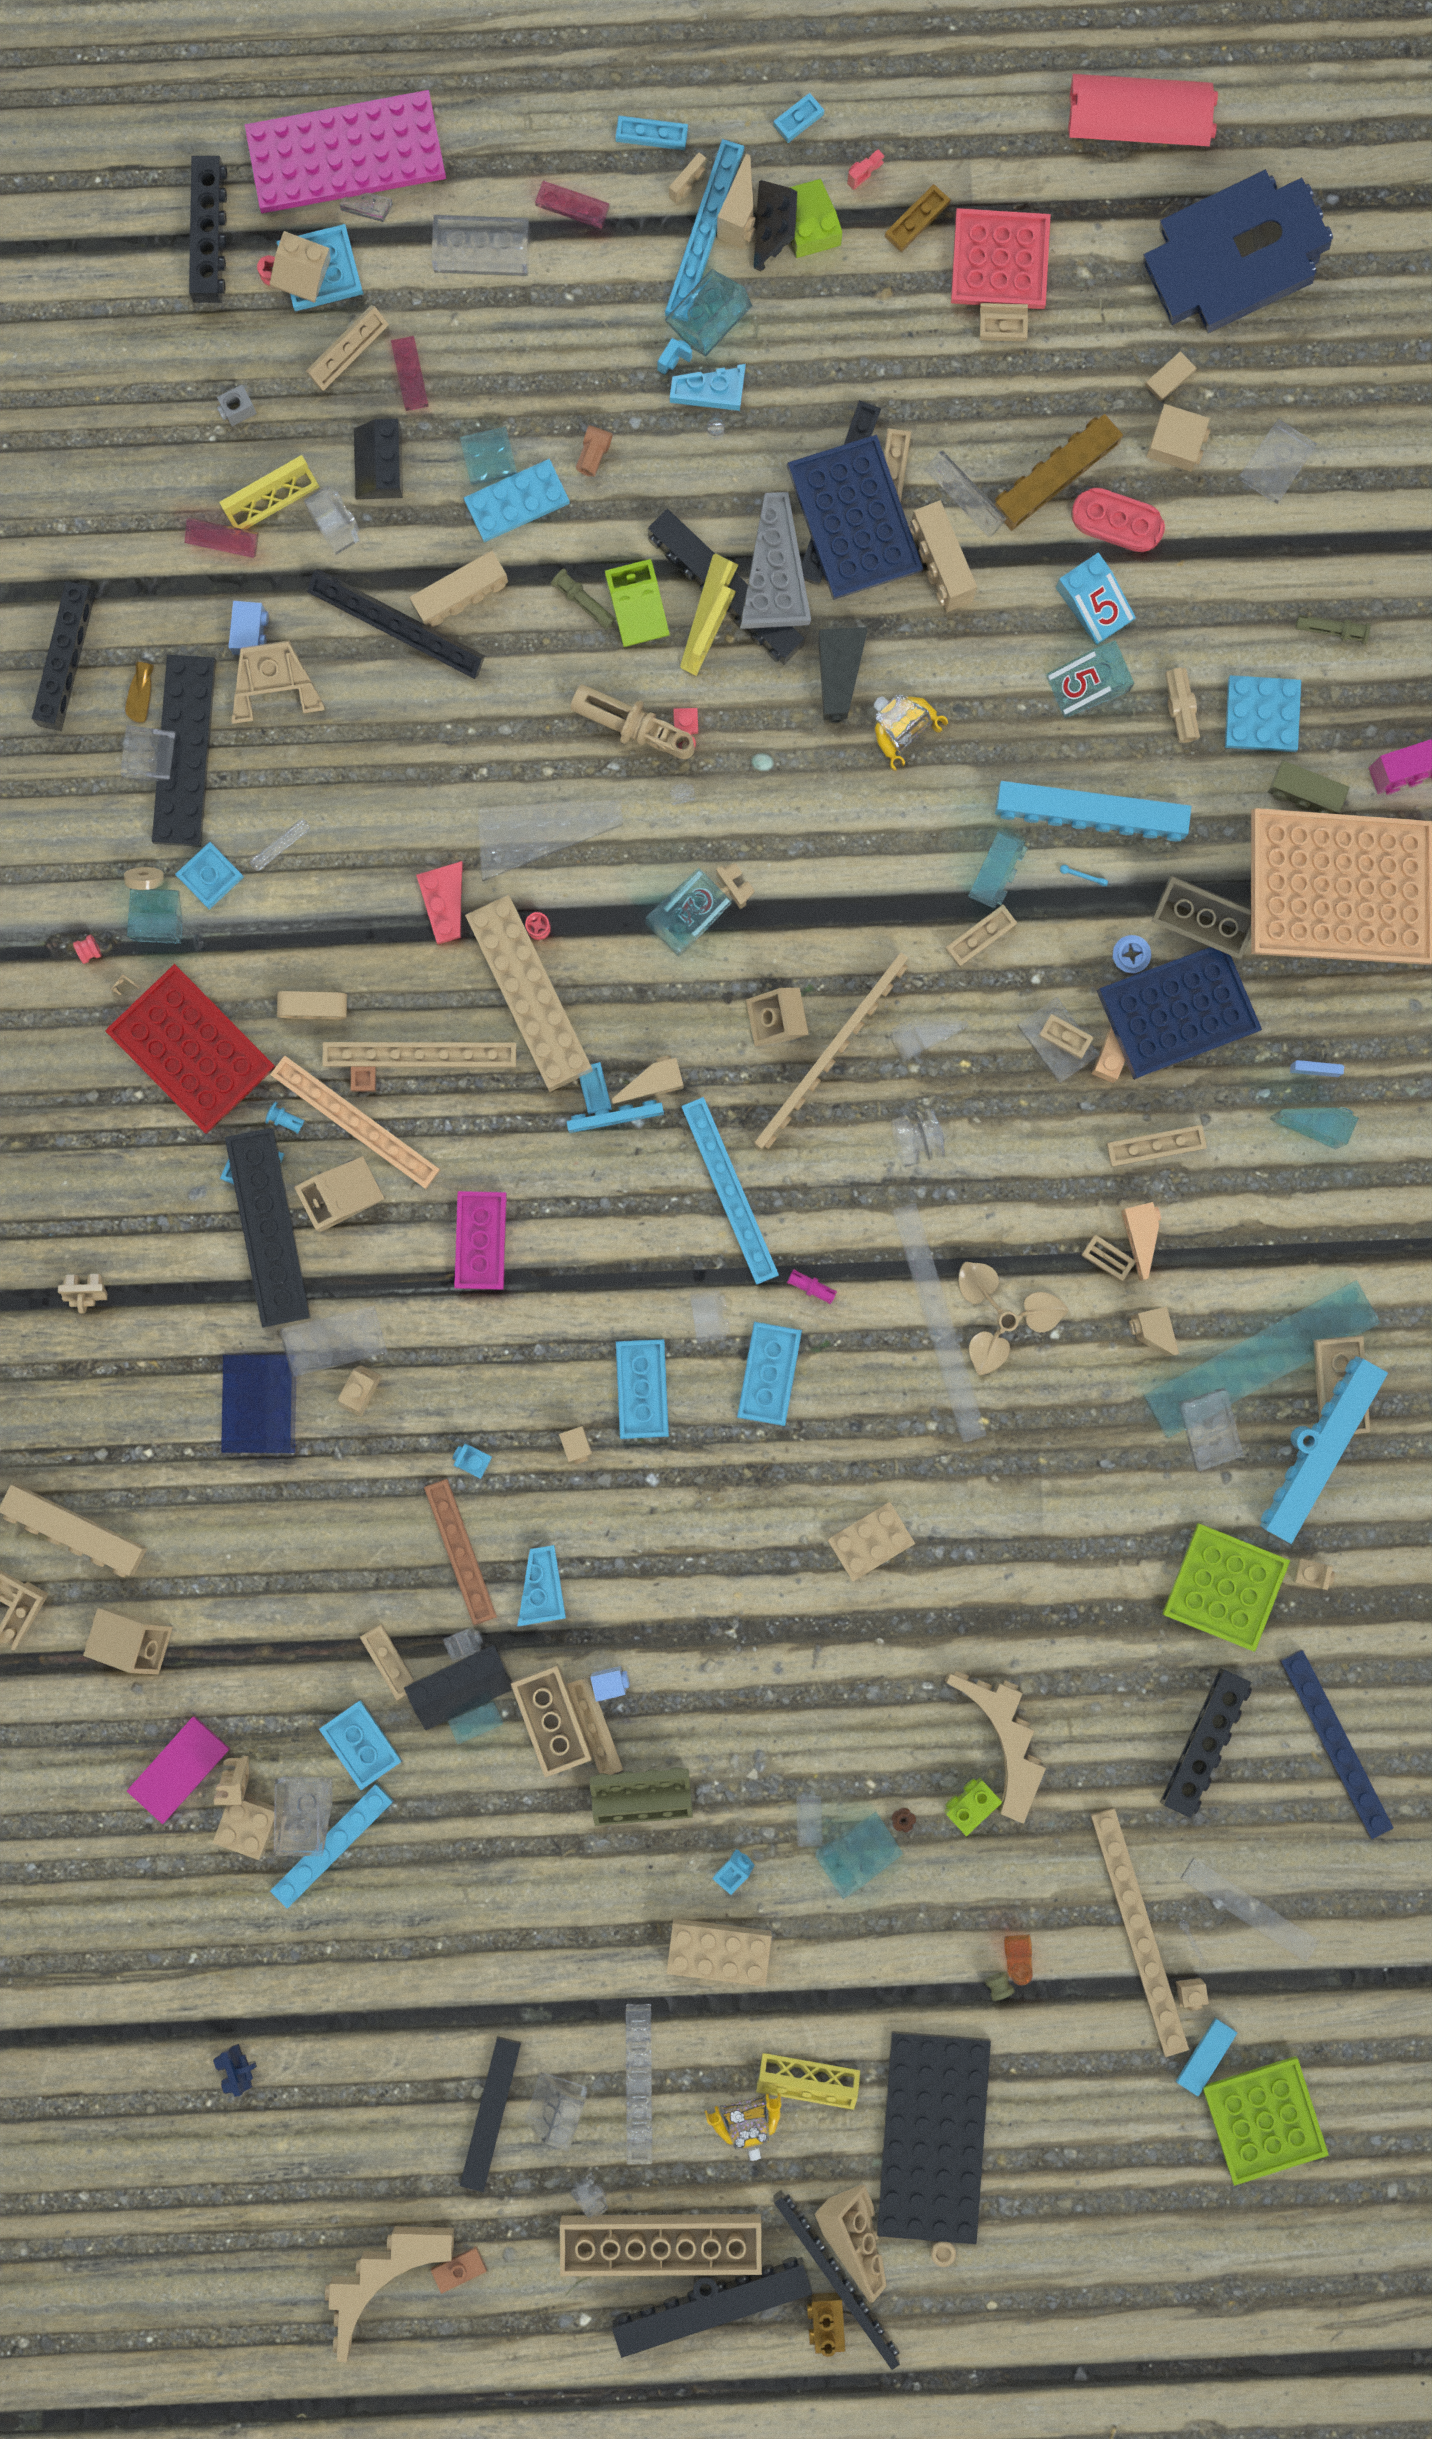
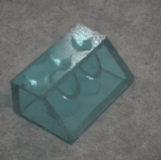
M711 269L666 317L665 321L693 350L706 357L753 305L742 285Z

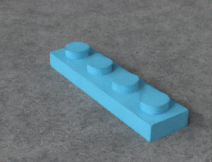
M656 1100L645 1101L642 1103L643 1106L633 1108V1105H624L618 1107L619 1111L609 1113V1109L599 1110L595 1112V1116L586 1117L585 1114L571 1116L570 1121H567L569 1133L664 1115L662 1102L657 1103Z

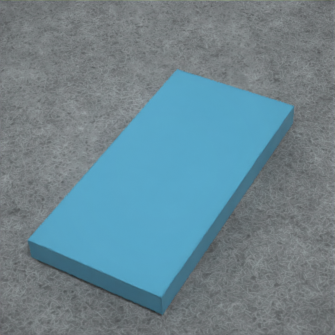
M754 1322L737 1418L785 1426L802 1330Z
M664 1339L617 1341L616 1360L620 1439L669 1437Z

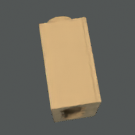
M1164 404L1146 457L1191 472L1194 465H1199L1204 451L1200 450L1202 442L1206 443L1211 429L1207 428L1210 418Z

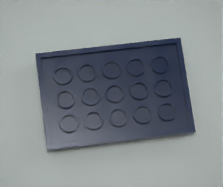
M877 435L787 463L788 472L833 600L923 571L921 560Z
M1213 947L1096 990L1134 1080L1262 1030L1231 955Z

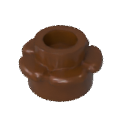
M900 1808V1810L892 1814V1825L895 1830L906 1833L913 1829L916 1817L908 1808ZM905 1818L906 1822H901V1819Z

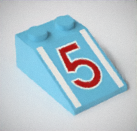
M1099 553L1061 577L1056 585L1057 591L1096 645L1136 618L1113 572Z

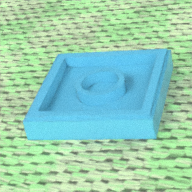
M211 842L204 846L175 874L209 910L244 878Z

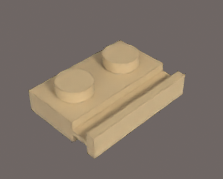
M981 303L979 340L1027 341L1028 304Z

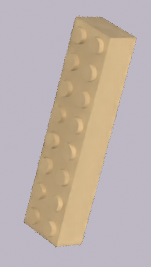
M507 895L465 915L549 1092L579 1079L580 1076L593 1072L510 896Z
M761 2214L561 2216L560 2276L762 2275Z

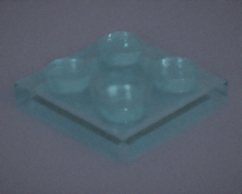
M506 426L460 437L471 485L517 474Z

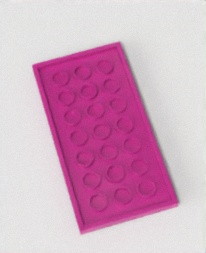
M429 90L244 124L261 214L446 179Z

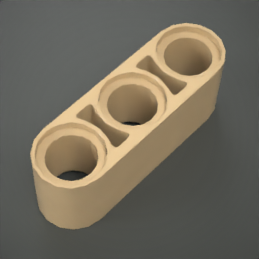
M280 991L277 993V1017L288 1019H346L347 994L338 992Z

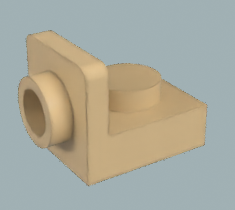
M1299 1558L1294 1582L1328 1590V1587L1333 1584L1335 1572L1332 1571L1333 1566Z

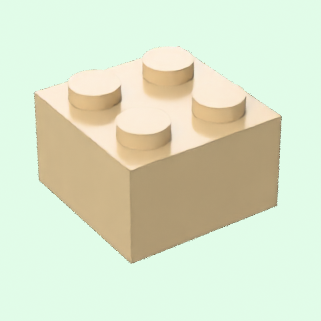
M244 1795L242 1805H226L213 1843L260 1860L265 1854L281 1808Z

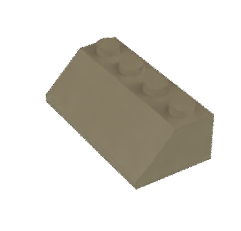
M1170 875L1158 902L1152 922L1241 959L1251 939V909Z

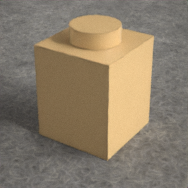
M583 1426L559 1434L568 1462L574 1461L575 1465L589 1460L588 1455L593 1453Z

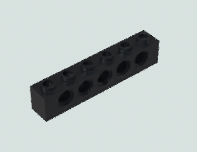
M191 156L189 294L193 303H222V294L226 293L225 279H222V271H226V259L222 254L223 248H226V235L223 233V226L227 225L226 211L223 210V203H227V190L224 188V180H227L228 173L227 166L223 165L220 156ZM208 182H214L211 186H205ZM209 204L214 205L210 209H205V207ZM208 227H214L210 232L204 231ZM207 250H213L209 255L204 254ZM208 272L213 273L212 276L208 278L203 277Z
M65 581L31 718L39 727L62 731L95 599V594L89 586Z
M1219 1668L1160 1800L1161 1804L1189 1818L1192 1817L1193 1813L1197 1814L1202 1802L1199 1799L1202 1792H1206L1211 1784L1212 1778L1210 1774L1213 1768L1216 1769L1220 1764L1222 1758L1220 1752L1223 1745L1227 1746L1231 1739V1727L1241 1717L1242 1710H1240L1243 1700L1247 1701L1251 1694L1252 1688L1250 1685L1252 1682ZM1231 1692L1233 1694V1701L1225 1705L1222 1700L1223 1695ZM1221 1714L1223 1717L1222 1725L1214 1727L1212 1723L1213 1718ZM1211 1737L1213 1739V1746L1208 1750H1204L1202 1747L1203 1740ZM1196 1760H1202L1203 1768L1199 1772H1193L1192 1765ZM1188 1782L1192 1783V1792L1184 1795L1182 1793L1183 1785Z

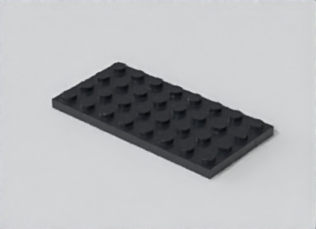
M891 2031L877 2236L977 2244L991 2048L990 2039Z

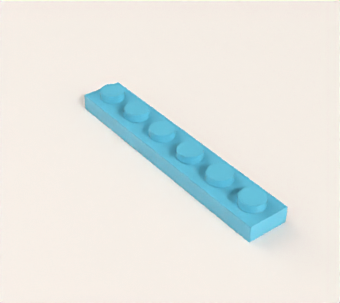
M376 1783L270 1892L288 1909L394 1800Z

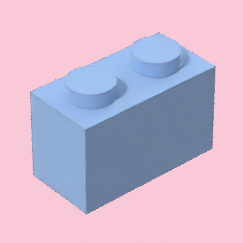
M233 601L229 649L233 655H240L241 647L266 644V635H263L264 626H268L269 614L262 603Z
M621 1666L593 1672L590 1677L596 1702L625 1695L626 1688H629L630 1685L627 1671L622 1672Z

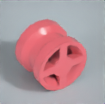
M271 255L262 257L257 264L261 280L268 286H270L273 270L269 267L273 268L275 257Z
M91 934L86 936V939L83 941L77 940L73 942L77 955L83 964L88 963L89 959L93 957L99 958L102 956L100 948Z

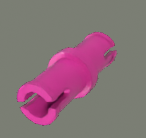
M793 1269L787 1281L788 1284L790 1283L805 1291L806 1295H813L828 1304L832 1303L837 1293V1290L819 1283V1279L815 1277L811 1279Z

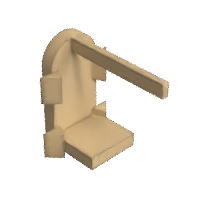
M122 974L120 978L115 982V984L110 988L111 991L116 992L118 995H121V993L117 990L116 986L118 985V983L122 984V982L124 981V977L136 988L140 989V987L137 984H135L124 974Z

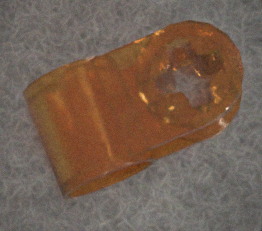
M1030 1934L1004 1936L1008 1974L1014 1983L1026 1985L1033 1976ZM1021 1966L1026 1972H1023L1022 1977L1019 1978L1014 1972H1017Z

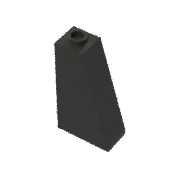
M867 627L819 630L823 720H829L830 723L843 722V719L848 718L866 641Z

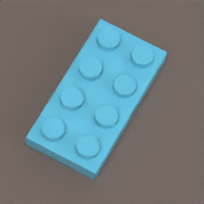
M550 459L464 497L465 504L483 542H487L570 504Z

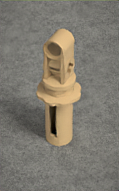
M581 684L575 692L571 703V711L621 734V743L625 744L630 739H634L640 745L647 743L653 748L667 752L679 759H688L694 753L695 747L692 736L663 720L656 719V714L644 712V703L642 701H637L634 706H630L584 684ZM591 703H593V704H595V705H597V706H599V707H601V708H604V709H606V710H608V711H610V712H612V713H615V714H617V715H619V716H621V717H623V718H626V720H625V719H622V718H620V717H617V716H615V715H613V714H611V713H609V712H606V711H604V710H602V709H600V708H598V707H595V706L591 705ZM686 741L689 743L686 749L677 748L680 742Z

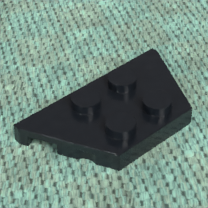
M759 181L754 269L763 271L766 268L764 262L770 256L776 257L783 247L795 238L798 191L771 182Z

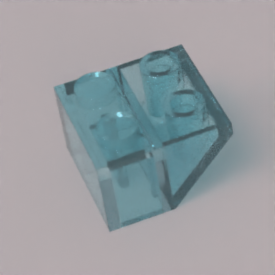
M130 888L127 936L132 941L181 944L183 919L180 892L178 890H137Z

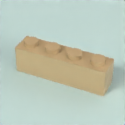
M490 551L409 598L422 623L429 627H436L447 616L461 613L464 607L470 603H479L485 598L486 594L492 591H500L508 583V579L494 552Z

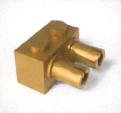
M837 2292L812 2294V2303H807L808 2319H813V2329H808L809 2344L815 2346V2354L822 2353L825 2357H831L835 2352H846L842 2299Z

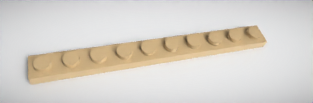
M903 953L897 956L754 1142L755 1147L762 1151L764 1147L769 1149L777 1139L774 1134L779 1128L784 1130L792 1119L789 1115L795 1108L798 1111L807 1100L803 1096L808 1090L812 1092L821 1082L818 1077L823 1070L827 1073L836 1062L833 1060V1057L837 1052L842 1054L850 1044L847 1039L852 1033L858 1034L865 1024L862 1020L866 1014L871 1016L879 1006L876 1001L881 995L886 997L894 986L891 984L896 976L901 978L907 970V956Z
M1114 1808L1091 1814V1820L1165 2057L1187 2051L1189 2050L1116 1811Z

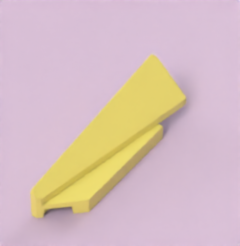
M714 554L680 665L681 669L697 676L736 593L735 590L728 586L738 564L718 554Z

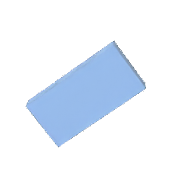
M1296 1060L1290 1066V1073L1339 1077L1344 1074V1066L1342 1064Z

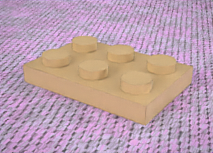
M890 1501L827 1539L852 1582L915 1544Z

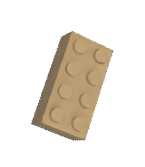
M941 500L914 510L909 529L914 542L918 544L919 550L917 552L921 563H926L929 570L927 571L928 580L937 589L936 598L940 607L944 606L947 613L972 603L977 585Z
M556 1664L512 1681L511 1686L544 1777L546 1778L591 1761L593 1756L560 1665Z
M673 1918L667 1974L766 1987L772 1938L771 1931Z

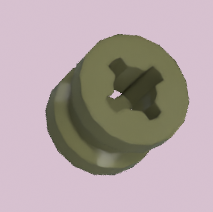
M1007 1971L996 1973L985 1979L986 1986L991 1989L990 1996L992 2001L1004 1999L1015 1992L1013 1985H1010L1008 1982L1009 1975Z

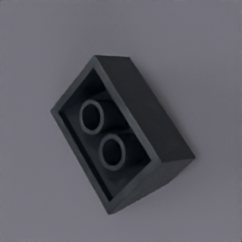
M374 419L355 428L356 500L403 498L402 429L399 419Z

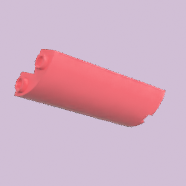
M1072 74L1069 96L1071 104L1068 123L1069 138L1210 146L1211 138H1215L1217 125L1213 123L1214 106L1217 105L1218 91H1214L1213 83Z

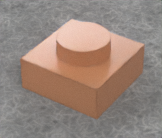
M351 1066V1091L376 1092V1067Z

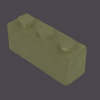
M1283 760L1277 767L1268 793L1273 794V797L1277 800L1291 801L1302 810L1311 809L1318 813L1340 814L1350 787Z

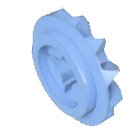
M1128 935L1121 938L1115 944L1112 959L1116 967L1120 968L1124 973L1135 974L1148 966L1151 959V949L1143 938L1136 935ZM1129 948L1133 952L1141 953L1134 958L1133 963L1130 957H1122L1129 952Z

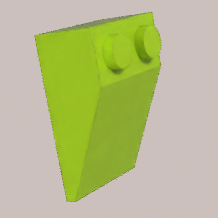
M821 178L789 187L798 191L795 238L791 241L796 258L841 246L842 230Z

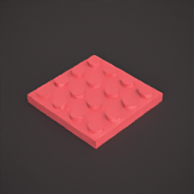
M957 208L951 303L981 305V303L1028 304V308L1045 309L1051 214Z

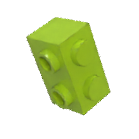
M980 1777L977 1780L971 1779L963 1787L965 1791L959 1797L955 1795L945 1804L947 1807L944 1810L945 1814L965 1836H968L1002 1803Z

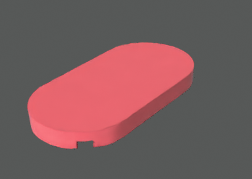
M1092 488L1084 493L1082 492L1078 495L1072 507V520L1079 531L1088 536L1132 551L1145 552L1153 549L1160 542L1165 531L1164 520H1162L1160 512L1155 507L1102 488Z

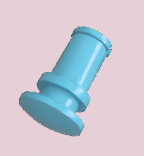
M275 1101L268 1110L265 1123L268 1124L271 1120L275 1122L274 1125H282L298 1134L305 1120L285 1112L286 1109L283 1107L281 1109L277 1108L278 1102Z

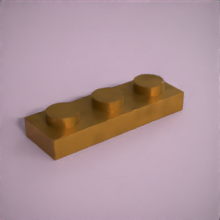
M933 184L885 232V238L902 253L950 204L951 199Z

